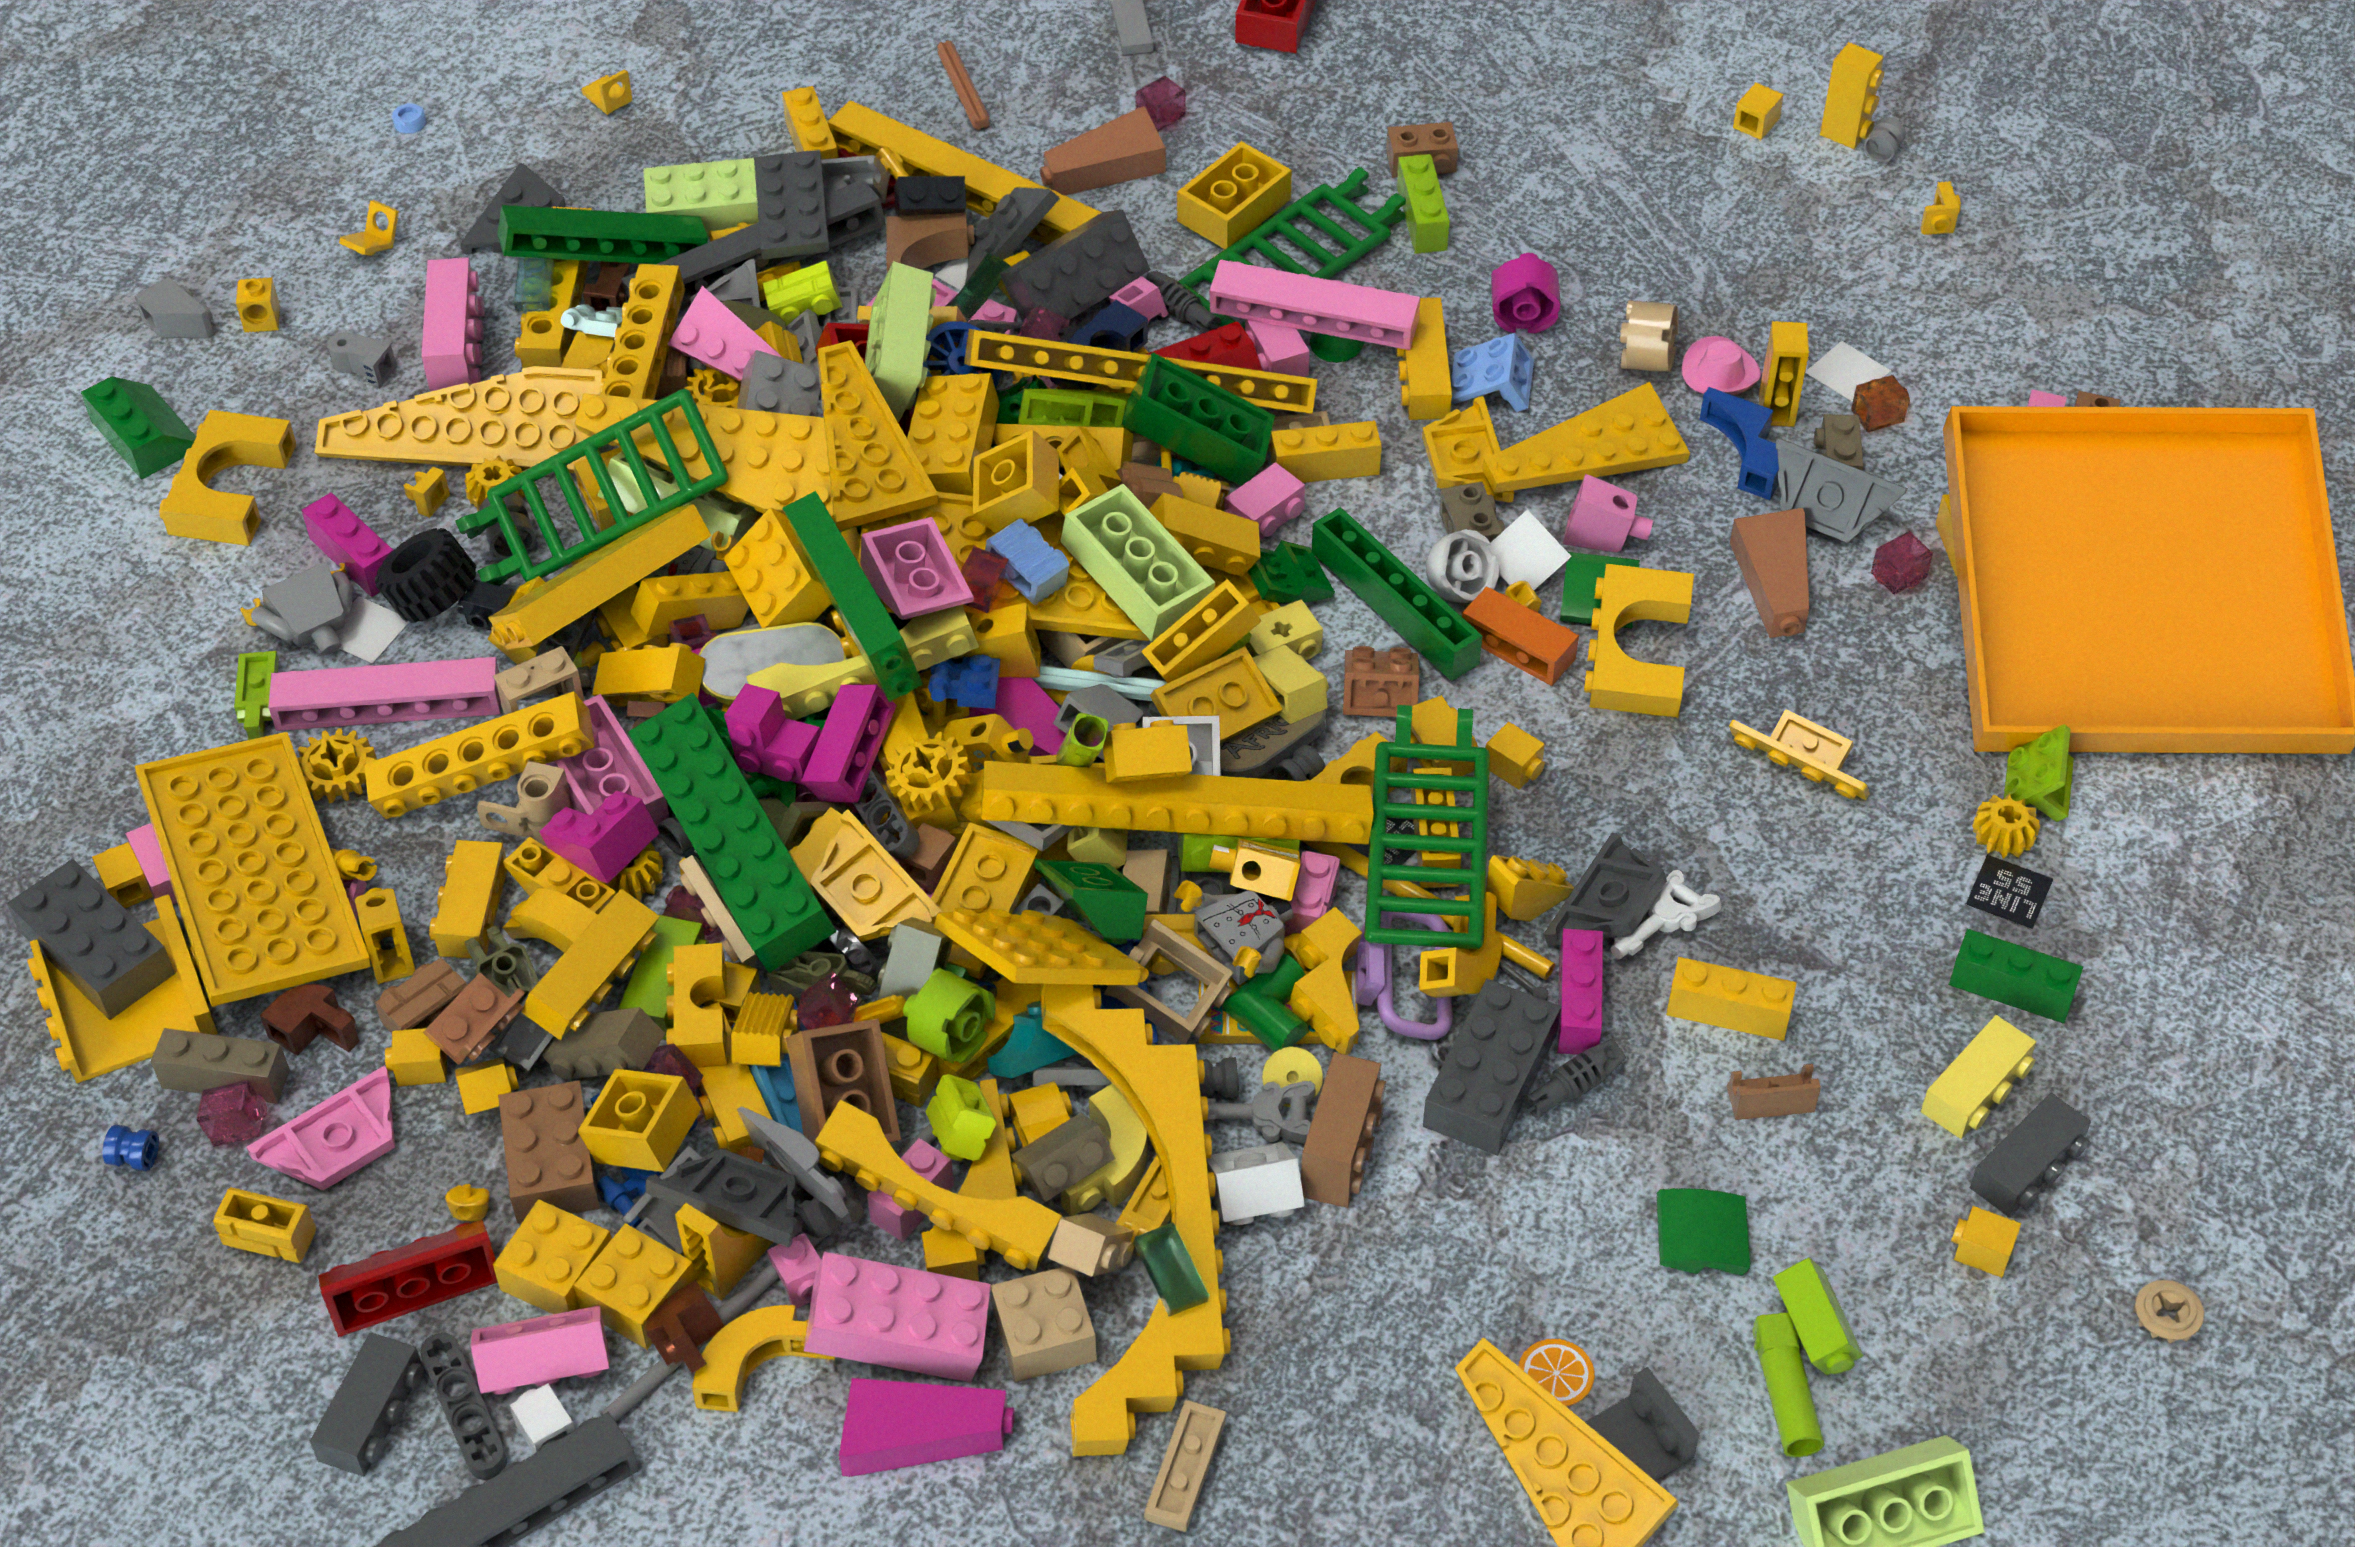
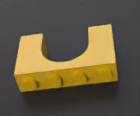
M209 410L204 422L198 426L197 437L192 447L188 448L185 453L184 463L179 473H176L173 477L172 488L167 498H164L160 504L159 515L164 521L168 535L250 546L261 522L255 497L215 491L206 486L217 473L236 465H256L286 469L297 445L290 420Z
M1606 564L1604 578L1597 577L1594 599L1601 600V607L1593 608L1591 630H1598L1597 640L1590 639L1587 657V661L1594 662L1593 671L1586 670L1584 692L1591 693L1589 707L1678 718L1682 700L1685 667L1645 663L1635 660L1621 650L1615 640V634L1624 625L1636 620L1648 619L1687 624L1692 600L1694 574Z

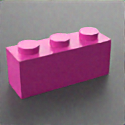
M332 492L302 509L310 540L338 566L339 563H344L347 575L368 595L373 597L380 591L376 587L375 577L379 567L393 549Z
M841 685L801 780L821 802L858 803L897 706L893 701H888L878 685Z
M1563 928L1559 954L1558 1005L1561 1006L1558 1026L1557 1053L1578 1055L1600 1043L1602 1031L1603 931Z

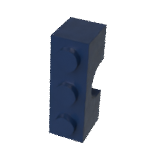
M1115 300L1106 309L1100 310L1095 318L1085 327L1079 328L1066 343L1136 353L1148 343V318L1120 301ZM1050 377V381L1062 389L1094 390L1100 385L1098 383Z

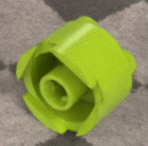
M937 968L932 972L929 980L923 985L919 993L912 994L904 1005L903 1014L908 1017L907 1035L909 1041L953 1064V1061L964 1063L971 1059L985 1042L988 1033L983 1031L987 1018L993 1021L996 1004L991 992L952 972Z

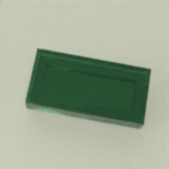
M987 253L950 306H958L964 317L970 320L1001 281L1000 273L1011 266L1003 259Z
M1174 1223L1135 1237L1133 1243L1168 1316L1208 1301L1209 1294Z

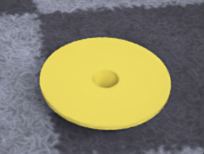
M1285 1047L1273 1053L1266 1061L1263 1068L1262 1081L1263 1085L1268 1082H1275L1280 1085V1088L1293 1083L1311 1081L1315 1085L1314 1099L1321 1089L1323 1073L1318 1060L1312 1053L1299 1047ZM1284 1104L1283 1106L1290 1107V1104Z

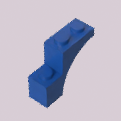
M1708 387L1703 395L1699 420L1721 431L1738 450L1742 464L1737 488L1770 500L1779 486L1776 443L1766 440L1770 432L1773 410Z

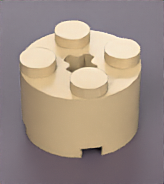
M1628 300L1626 320L1629 323H1622L1620 342L1627 343L1626 349L1624 348L1622 351L1621 368L1671 372L1677 347L1674 346L1675 335H1678V306L1670 303Z

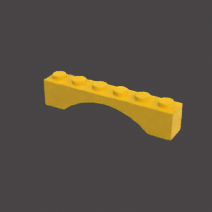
M841 1099L815 1140V1146L820 1153L819 1162L824 1167L835 1172L845 1171L854 1176L856 1182L870 1191L881 1190L892 1196V1200L903 1209L909 1211L917 1209L928 1215L930 1221L944 1230L955 1229L966 1235V1239L972 1245L983 1250L991 1248L1004 1255V1260L1018 1269L1024 1270L1027 1267L1036 1272L1053 1242L1060 1218H1062V1215L1026 1196L1011 1199H978L955 1194L932 1184L914 1172L896 1154L885 1138L877 1118Z

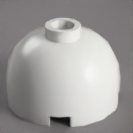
M1467 529L1440 538L1432 546L1426 560V575L1433 590L1449 602L1456 603L1472 602L1486 586L1494 590L1499 577V562L1497 555L1492 556L1490 549L1487 547V545H1491L1489 540L1479 532Z

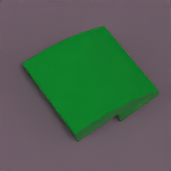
M1281 540L1275 551L1260 548L1261 557L1247 571L1262 600L1293 603L1302 599L1304 603L1331 598L1335 591L1315 555L1311 552L1310 547Z
M1568 552L1572 557L1566 562L1560 621L1591 624L1593 608L1601 607V600L1594 599L1597 577L1604 578L1606 564L1639 567L1640 560ZM1633 622L1624 625L1622 628L1632 629Z
M1690 1188L1660 1189L1656 1193L1660 1265L1698 1274L1704 1267L1743 1276L1750 1269L1746 1196L1715 1190Z

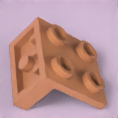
M1369 646L1353 647V650H1345L1343 715L1397 717V705L1413 706L1418 704V653H1411L1410 649L1403 647L1391 648L1389 652L1375 651L1374 648Z
M480 972L423 1033L458 1065L467 1057L474 1062L496 1037L491 1031L496 1028L499 1032H502L522 1010L523 1006L518 1002L525 992L518 988L508 998Z

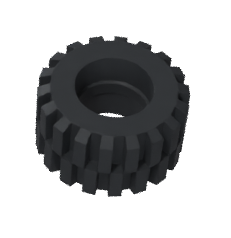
M434 528L416 534L395 548L379 567L375 583L378 590L404 621L416 623L435 617L453 606L472 585V581L476 577L477 572L475 570L477 568L450 531L444 528Z

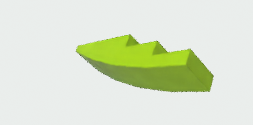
M1024 389L1018 424L1119 427L1132 431L1121 425L1127 401L1131 394L1074 389Z

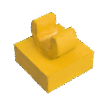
M434 466L427 473L416 471L414 474L415 486L406 483L403 486L406 497L415 501L418 513L428 518L450 496L445 471Z

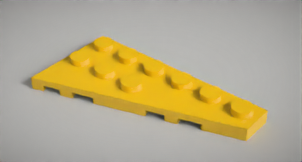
M852 340L819 348L817 359L834 522L839 531L936 505L938 493Z
M1647 382L1485 458L1482 470L1495 494L1583 480L1585 474L1601 477L1683 464L1688 462L1690 451L1650 382Z
M1484 1337L1455 1367L1463 1385L1558 1547H1642L1679 1506L1678 1500Z

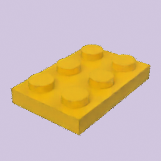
M1246 646L1153 690L1149 695L1162 717L1219 716L1220 743L1277 716L1283 710Z

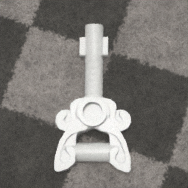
M1672 871L1666 878L1667 882L1648 909L1650 917L1640 924L1632 935L1616 937L1615 943L1611 947V953L1617 959H1622L1628 953L1633 956L1643 948V942L1658 930L1673 932L1679 929V927L1684 931L1696 929L1697 921L1709 918L1721 910L1720 898L1714 894L1700 896L1684 885V877L1681 871ZM1676 897L1684 904L1677 903L1673 898Z

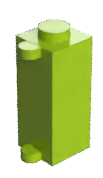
M1808 1257L1772 1276L1811 1363L1826 1376L1852 1369L1855 1365L1854 1361L1864 1355L1825 1271Z

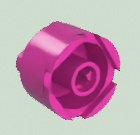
M1524 253L1519 258L1502 264L1492 272L1493 316L1495 322L1501 328L1512 333H1516V328L1528 329V334H1534L1548 329L1557 321L1561 306L1559 276L1551 264L1539 259L1534 253Z

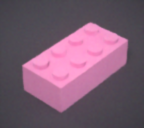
M469 257L427 260L421 357L430 392L467 382L469 385L481 382L480 369L476 368L477 364H482V349L480 343L478 344V340H483L482 320H479V316H484L485 309L483 296H477L476 292H479V277L477 271H471Z
M601 694L583 701L590 710L595 747L582 751L576 756L565 757L546 765L565 769L574 810L591 815L602 805L607 797L617 790L641 798L656 827H658V824L666 818H670L667 800L651 772Z
M824 1252L814 1278L804 1351L971 1383L982 1361L991 1284Z

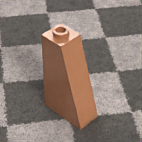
M1144 106L1045 151L1044 166L1040 167V176L1044 186H1049L1051 190L1064 196L1165 173L1166 147Z
M1803 508L1734 519L1730 545L1769 638L1804 633L1809 613L1805 512Z

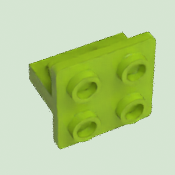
M2063 724L2051 732H2045L2040 738L2015 748L2009 753L2004 798L2009 793L2012 800L2015 801L2025 798L2026 805L2031 803L2055 822L2068 817L2074 758L2068 754L2071 730L2069 727Z

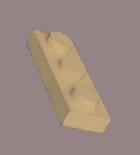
M691 855L680 862L679 865L684 871V874L679 877L691 896L697 893L705 904V907L700 909L712 929L719 926L726 940L721 943L732 961L735 962L740 959L745 965H751L759 958L752 950L727 904L699 859Z
M1185 1400L1144 1511V1520L1187 1532L1226 1422V1411Z

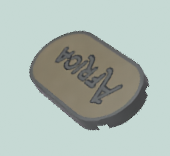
M1327 709L1292 724H1289L1280 715H1277L1220 743L1221 776L1259 778L1265 775L1282 760L1292 756L1293 752L1300 746L1308 745L1325 731Z

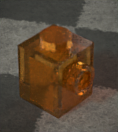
M1894 375L1873 379L1856 385L1851 411L1854 415H1859L1861 425L1869 433L1903 423L1910 404V396L1907 389L1900 385Z

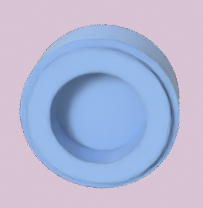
M403 104L392 113L394 127L401 133L410 134L418 132L426 124L424 110L416 104Z

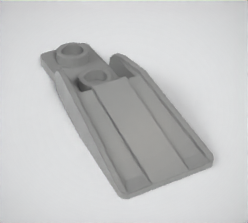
M741 1106L737 1109L755 1147L765 1150L764 1157L779 1170L794 1175L796 1184L820 1202H823L840 1218L845 1217L849 1213L842 1200L846 1197L843 1187L834 1177H829L820 1170L817 1165L820 1153L811 1141L802 1133Z

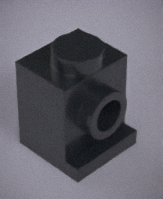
M473 580L470 588L458 600L457 611L465 615L468 625L480 630L486 629L491 631L493 625L488 617L508 605L514 595V590Z

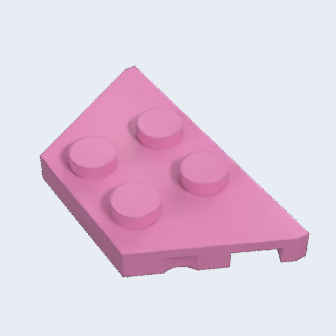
M382 1066L248 1145L246 1148L252 1160L324 1191L394 1149L395 1138L391 1085L386 1067Z

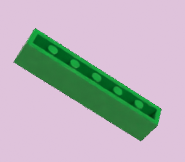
M512 205L501 206L497 232L503 256L658 264L708 243V236L702 219L699 216Z
M1339 507L1313 523L1311 552L1450 681H1454L1480 664L1482 635L1344 509Z

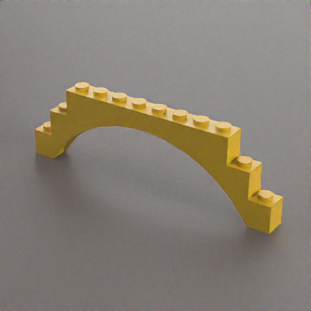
M1041 984L1042 1029L1089 1059L1121 1091L1147 1130L1163 1169L1171 1208V1258L1164 1288L1146 1327L1120 1361L1084 1393L1074 1399L1070 1412L1072 1456L1124 1455L1129 1439L1135 1438L1134 1413L1172 1412L1177 1396L1183 1395L1182 1371L1219 1369L1224 1354L1230 1353V1331L1228 1328H1222L1221 1314H1226L1227 1309L1225 1288L1218 1287L1217 1276L1221 1275L1223 1271V1256L1221 1249H1215L1214 1236H1218L1219 1215L1217 1210H1211L1210 1197L1215 1196L1214 1172L1207 1171L1206 1160L1211 1159L1212 1141L1211 1135L1204 1134L1203 1121L1208 1119V1100L1206 1096L1200 1097L1199 1084L1204 1083L1203 1059H1197L1196 1044L1152 1045V1025L1145 1024L1144 1009H1101L1100 988H1093V985Z

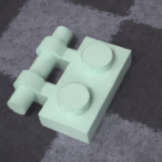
M581 304L566 310L561 317V323L564 327L581 330L586 334L615 337L616 328L621 327L622 308L607 307L606 311L595 312L593 307Z

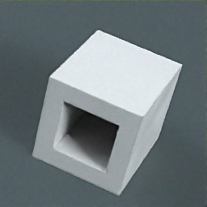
M548 1383L538 1389L526 1391L517 1401L510 1404L515 1424L533 1454L537 1453L547 1442L555 1439L559 1440L575 1431L573 1421Z

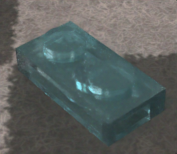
M519 257L514 294L516 312L550 311L554 259Z

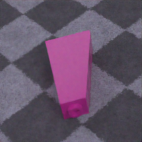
M999 677L995 709L969 707V716L963 717L969 718L998 714L1014 730L1027 728L1032 733L1034 740L1033 747L1028 753L1031 756L1056 755L1067 735L1053 724L1060 708L1032 678Z
M852 1378L839 1451L842 1476L852 1477L1003 1450L1005 1433H1013L1015 1408L1007 1406L1006 1390Z

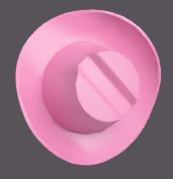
M1722 336L1704 337L1694 342L1687 350L1682 363V375L1685 382L1693 390L1705 394L1708 387L1735 396L1749 390L1761 377V371L1755 359L1734 341Z

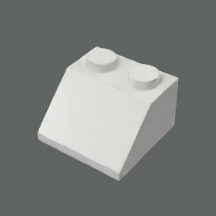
M1282 1141L1213 1154L1211 1159H1206L1207 1171L1214 1172L1215 1196L1213 1200L1218 1215L1223 1222L1229 1221L1230 1225H1244L1253 1222L1254 1216L1270 1214V1217H1285L1292 1215L1295 1208L1305 1207L1298 1159Z

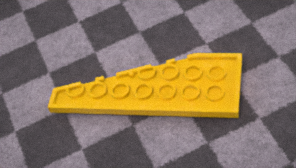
M532 366L522 369V372L506 376L500 374L490 377V380L470 385L467 382L415 395L414 399L402 402L395 400L383 403L382 407L365 411L359 409L319 419L315 454L318 457L466 467H472V464H483L484 457L489 461L495 460L499 455L503 461L512 459L514 464L520 467L521 470H527L590 437L578 431L575 426V420L583 393L600 394V381L602 378H605V373L603 370ZM583 456L574 462L586 459V456ZM574 462L567 465L570 473H575Z
M583 393L575 426L578 431L592 436L659 400ZM696 404L729 475L728 482L715 490L726 494L727 498L739 503L741 501L754 507L755 511L762 514L770 507L785 514L783 507L816 491L834 521L824 417ZM680 406L662 415L692 482L695 483L711 475L712 472L682 407ZM650 423L631 431L630 434L642 460L648 459L655 462L662 469L672 473ZM617 439L608 443L613 447L615 445L621 447Z

